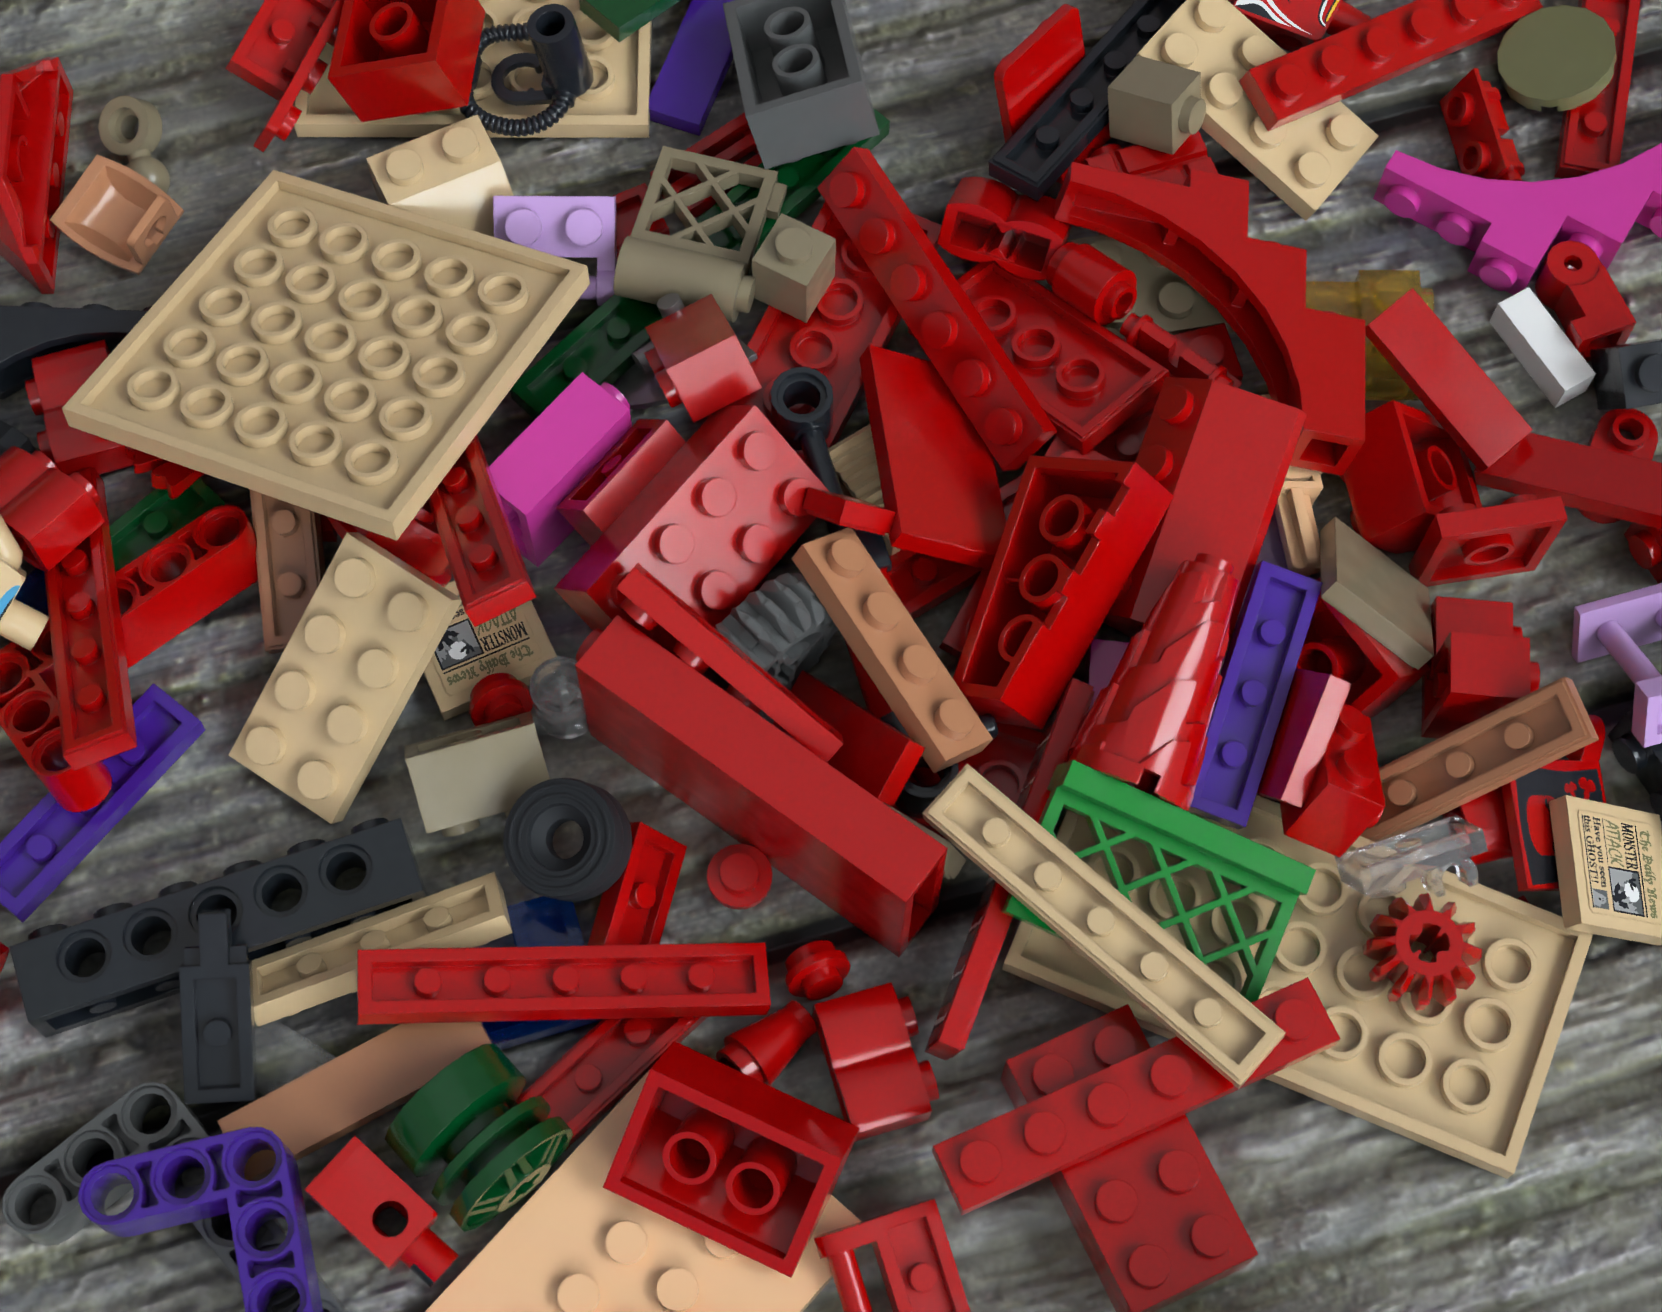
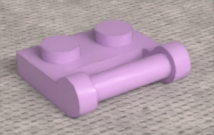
M493 196L494 237L558 257L597 258V276H589L590 285L578 300H597V305L601 306L614 294V275L617 264L616 196Z

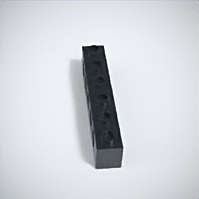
M386 818L367 820L353 827L350 835L325 842L323 839L303 841L289 848L286 856L265 863L258 860L239 862L225 869L222 877L201 884L193 881L175 883L162 889L158 893V898L134 906L131 903L108 905L97 910L93 914L94 919L70 927L64 924H54L34 930L28 935V941L9 946L28 1022L47 1038L180 993L179 966L184 963V948L199 946L198 914L202 913V910L231 909L237 911L236 920L232 925V944H248L249 960H255L427 897L414 851L401 818L392 821ZM350 868L366 870L363 882L356 888L351 890L335 888L337 878L345 870ZM286 889H299L302 891L299 902L292 909L283 912L271 910L273 900L280 892ZM160 931L171 932V940L162 952L155 955L143 954L144 945L151 935ZM96 952H104L106 954L105 962L97 973L88 977L78 976L80 964L87 956Z

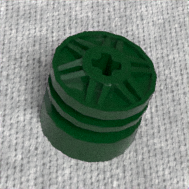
M495 1043L483 1044L465 1053L442 1069L405 1104L389 1125L384 1138L417 1178L428 1176L447 1166L436 1180L431 1194L441 1206L454 1203L449 1214L464 1232L476 1229L490 1221L530 1193L562 1155L573 1136L571 1128L560 1116L547 1119L551 1109L542 1096L529 1098L512 1107L521 1095L526 1080L523 1074Z

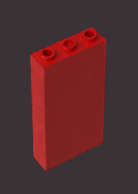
M617 615L604 631L600 628L593 630L583 641L575 657L577 661L575 669L590 735L741 844L751 845L759 849L774 868L900 957L938 907L948 848Z

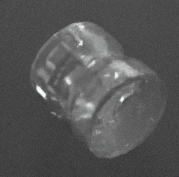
M555 657L544 661L535 669L530 679L529 693L539 724L548 734L559 739H573L584 735L589 730L575 669L577 661L571 657Z

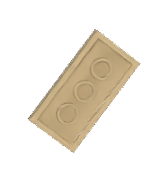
M1186 0L1137 55L1201 72V99H1204L1206 103V113L1201 128L1306 221L1323 204L1379 135L1341 101L1268 131L1239 80L1249 69L1287 53L1228 0Z
M347 532L232 747L229 756L330 824L343 821L462 602L461 598L362 534Z

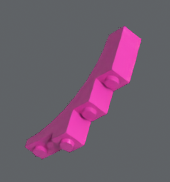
M1662 142L1620 165L1579 177L1535 182L1480 178L1438 168L1396 150L1383 171L1373 199L1384 204L1395 215L1411 218L1434 230L1447 242L1464 246L1476 252L1467 271L1481 278L1487 286L1515 295L1527 288L1551 246L1553 247L1560 242L1572 240L1589 246L1607 270L1635 222L1651 229L1655 235L1662 238Z

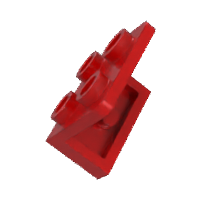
M1063 4L1048 19L1042 21L1033 33L1010 54L1002 58L995 69L994 83L1005 143L1085 57L1079 10L1069 4ZM1109 123L1075 159V163L1083 164L1084 159L1089 158L1095 150L1102 147L1111 138ZM1069 167L1056 182L1063 184Z

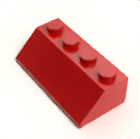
M1165 376L1135 462L1173 494L1174 498L1103 623L1132 638L1141 631L1152 608L1170 585L1181 562L1186 560L1194 561L1198 553H1206L1219 557L1233 565L1232 576L1240 584L1230 618V641L1307 416L1305 412L1213 379Z

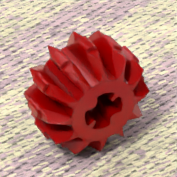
M1429 893L1420 894L1415 900L1413 907L1402 897L1396 898L1388 906L1389 916L1377 914L1369 924L1370 930L1376 937L1368 939L1363 945V955L1380 962L1370 970L1368 975L1370 981L1380 982L1389 978L1393 983L1387 994L1389 1002H1397L1407 991L1411 994V1002L1416 1011L1424 1010L1430 1004L1432 997L1442 1006H1448L1457 998L1456 988L1467 990L1474 983L1476 976L1469 966L1475 965L1482 958V949L1465 942L1475 932V922H1462L1456 925L1451 920L1457 909L1455 902H1447L1437 912L1434 911L1433 901ZM1415 941L1426 946L1423 950L1424 954L1429 951L1432 952L1434 957L1430 962L1422 961L1418 958L1421 950L1412 952L1410 947Z

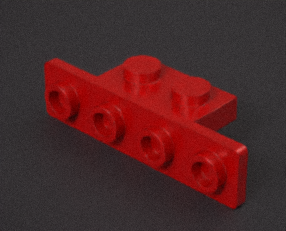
M264 0L226 66V70L278 100L253 145L260 151H265L274 136L285 142L300 117L302 110L295 107L293 103L301 89L311 95L328 66L326 62L319 59V56L326 43L333 47L335 45L344 0Z

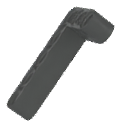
M157 1082L141 1083L123 1094L17 1177L6 1189L2 1200V1213L9 1226L34 1243L44 1246L59 1245L70 1239L91 1222L81 1210L78 1195L79 1187L86 1175L88 1162L95 1153L104 1149H113L114 1159L210 1137L211 1134L190 1107L184 1104V1101L168 1086ZM157 1106H170L171 1117L168 1124L157 1133L144 1134L142 1123L147 1113ZM181 1174L175 1183V1195L177 1198H188L195 1195L201 1189L204 1182L197 1186L186 1187L182 1183ZM121 1184L111 1190L105 1200V1210L133 1189L132 1184ZM54 1193L56 1196V1208L52 1216L41 1224L32 1225L30 1222V1210L33 1203L45 1194ZM229 1213L192 1222L241 1285L234 1241L225 1240L223 1237L222 1227ZM276 1218L265 1222L259 1228L256 1235V1246L259 1251H271L278 1248L284 1242L287 1232ZM316 1271L323 1312H348ZM287 1288V1290L280 1294H275L268 1304V1312H297L300 1305L298 1289Z

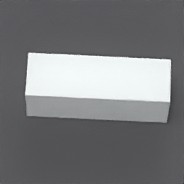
M1528 287L1498 303L1489 321L1554 408L1586 392L1596 373L1532 290Z

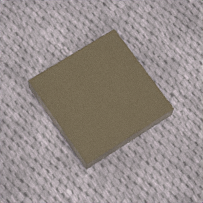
M1335 516L1320 530L1321 582L1323 583L1321 586V598L1412 668L1415 667L1419 670L1434 656L1429 588Z

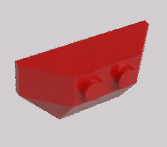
M46 57L0 75V255L41 294H54L60 230L50 219L63 202L74 91L59 57Z

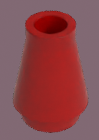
M791 1000L783 1008L727 1035L724 1038L725 1046L716 1053V1059L718 1062L771 1086L805 1041L817 1032L816 1023L810 1013L800 1003Z

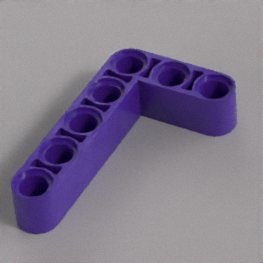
M248 1127L106 1161L93 1167L84 1176L78 1195V1202L82 1212L103 1230L118 1237H132L229 1213L245 1312H268V1304L271 1298L284 1288L298 1289L300 1305L297 1312H323L298 1164L291 1150L272 1131L262 1127ZM261 1150L274 1151L276 1163L272 1172L259 1181L246 1180L244 1170L248 1159ZM191 1167H203L205 1180L201 1189L195 1195L188 1198H177L175 1195V1183L178 1177ZM131 1183L134 1192L130 1206L117 1215L107 1216L105 1200L109 1192L116 1186ZM271 1219H285L288 1224V1233L284 1242L278 1248L271 1251H259L256 1246V1235L259 1228Z

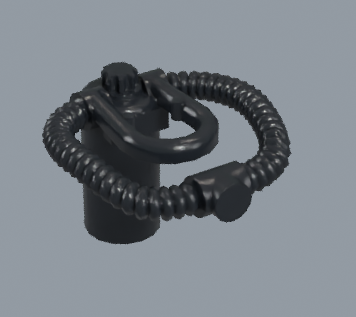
M548 4L536 9L530 15L528 22L523 23V25L512 23L510 26L508 24L503 26L499 24L497 27L492 25L490 29L485 27L481 33L468 106L459 107L460 112L467 119L478 114L486 131L490 130L492 133L496 132L499 135L503 134L511 137H520L521 135L526 137L528 134L533 135L534 131L540 133L541 130L546 131L547 126L551 128L554 125L553 123H558L559 118L562 119L564 117V114L568 112V108L574 107L576 98L583 95L591 87L594 80L593 69L572 12L564 5ZM530 39L536 54L518 53L504 58L495 67L491 75V86L496 96L506 104L515 106L550 104L549 107L546 108V111H542L541 114L538 113L537 117L533 115L531 118L527 117L526 120L524 118L521 120H509L508 118L498 117L482 110L474 100L473 90L476 89L482 65L481 55L485 48L494 42L499 43L500 40L501 42L506 40L510 42L511 40L529 41ZM521 67L535 68L537 74H541L542 71L544 73L541 83L543 90L535 91L534 88H529L528 91H511L504 86V80L511 71Z

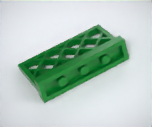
M1075 760L1057 765L1047 788L1051 792L1038 824L1056 838L1053 830L1062 808L1085 817L1095 844L1074 852V854L1081 859L1099 852L1112 886L1130 901L1128 891L1159 879L1174 916L1161 920L1157 924L1163 929L1177 924L1186 948L1205 965L1237 951L1247 975L1240 994L1250 1003L1258 1000L1297 899L1300 895H1307L1316 869ZM1101 825L1121 834L1107 839ZM1132 838L1146 845L1156 871L1124 884L1110 847ZM1162 852L1181 861L1167 866ZM1194 866L1206 872L1216 898L1185 911L1171 874ZM1223 880L1241 888L1228 893ZM1254 893L1274 902L1275 906L1266 929L1245 937L1231 901ZM1008 894L1001 912L1063 939L1013 895ZM1220 907L1234 943L1203 955L1189 919ZM1260 942L1255 957H1253L1249 946Z

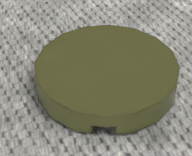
M1569 5L1541 8L1520 18L1504 34L1497 51L1500 83L1512 100L1527 109L1542 111L1541 106H1557V111H1564L1581 106L1595 99L1612 79L1615 72L1614 65L1617 60L1614 33L1604 18L1587 8Z

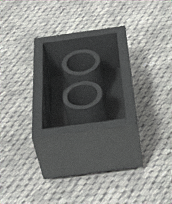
M734 0L723 4L745 116L765 169L796 162L811 155L844 145H852L861 140L880 135L852 21L845 0Z

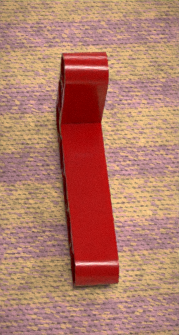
M233 505L217 506L115 572L128 668L258 580L256 532L242 509ZM48 619L31 651L14 642L0 649V725L56 802L66 811L76 813L87 811L97 806L106 798L112 786V776L102 760L74 771L63 757L50 622Z

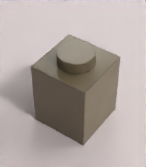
M1137 55L1108 86L1110 137L1173 155L1191 134L1198 132L1204 121L1206 103L1204 99H1201V72Z
M781 213L752 259V277H755L756 289L754 298L807 323L835 277L836 238Z

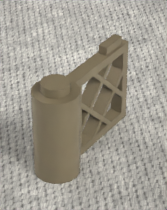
M663 146L631 236H627L624 239L619 252L614 275V295L657 305L658 300L664 295L677 293L684 307L712 294L727 321L735 322L739 311L749 313L756 290L755 277L748 276L752 259L766 217L778 219L787 193V185L778 183V171ZM671 169L696 174L702 183L677 194L667 180ZM738 184L760 189L757 198L736 207L724 190ZM712 196L723 213L698 223L687 207ZM674 212L686 227V229L671 236L649 231L653 221ZM748 218H750L749 224H747V222L745 221ZM733 225L743 239L740 251L714 246L708 236Z

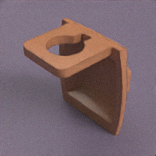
M97 154L50 221L68 238L89 253L114 266L139 275L184 213V210L168 194L141 174Z

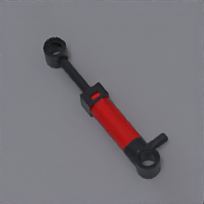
M808 367L791 368L781 373L773 383L771 389V424L794 450H803L807 466L830 492L843 495L825 441L829 437L833 426L832 386L827 377L818 370ZM796 404H807L815 408V410L808 414H797L790 411L789 408ZM826 520L830 534L848 528ZM853 529L896 593L891 579L892 563L883 536ZM845 640L867 710L909 737ZM990 713L979 715L978 717L992 738H996L998 727L994 716ZM921 755L914 769L922 767L931 769ZM958 763L936 772L941 780L932 787H920L908 779L895 803L896 806L905 814L922 819V813L957 776L959 771Z

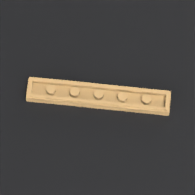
M969 764L957 774L922 813L923 819L1238 1089L1284 1038L1286 1034L1284 1030Z

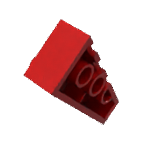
M1029 455L953 676L954 681L974 711L980 715L990 713L994 716L996 723L1043 729L1174 498L1173 494L1136 462Z

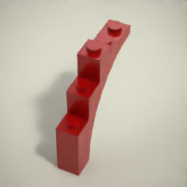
M1071 162L1055 202L1054 219L1100 232L1137 249L1183 278L1219 311L1246 345L1266 382L1271 399L1298 408L1307 414L1290 466L1343 476L1365 442V320L1339 315L1332 311L1306 308L1307 249L1248 237L1249 181L1191 168L1184 184L1179 185L1159 179L1108 170L1098 166Z

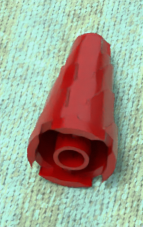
M1198 553L1194 561L1186 560L1181 562L1170 585L1152 608L1141 631L1131 638L1108 686L1099 692L1072 745L1069 747L1063 763L1075 760L1185 811H1189L1208 741L1206 733L1223 678L1219 672L1229 642L1230 618L1240 586L1239 581L1232 576L1233 565L1219 557L1206 553Z

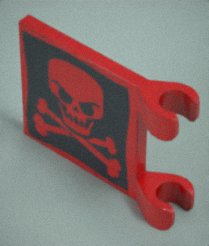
M1589 715L1599 740L1566 755L1569 760H1555L1501 786L1518 891H1559L1549 801L1568 795L1606 803L1599 762L1606 732L1604 722L1599 716Z

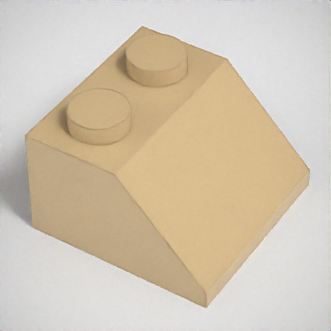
M478 114L366 158L379 202L494 237L493 196H514L502 162Z

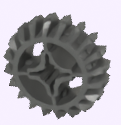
M799 572L793 574L785 573L779 575L775 580L765 581L757 592H750L739 606L731 609L730 614L721 623L715 625L719 632L790 691L802 670L808 673L815 664L820 662L821 654L831 645L832 636L837 632V626L804 576ZM711 667L703 674V676L723 690H726L730 685ZM761 710L758 715L762 717L765 713Z

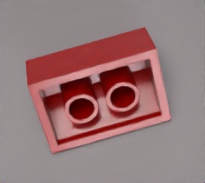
M673 1041L648 1073L603 1188L792 1278L837 1184L860 1128Z

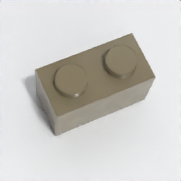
M531 711L404 746L405 761L426 834L441 830L444 837L457 836L480 826L479 819L503 812L506 818H508L513 805L528 789L550 779Z

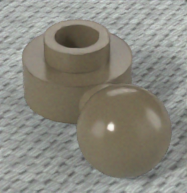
M118 96L112 99L103 108L99 118L98 128L101 141L112 153L127 157L128 164L126 167L141 174L167 194L170 187V174L161 161L151 156L162 136V120L158 110L150 102L131 96ZM139 122L138 132L135 136L134 128L136 123Z

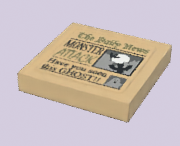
M455 580L449 582L445 588L460 597ZM532 600L476 627L472 624L461 602L423 673L445 721L469 711L470 694L473 687L488 675L509 673L528 686L557 674L562 669Z
M1568 795L1549 801L1564 929L1658 946L1662 945V829L1660 815Z

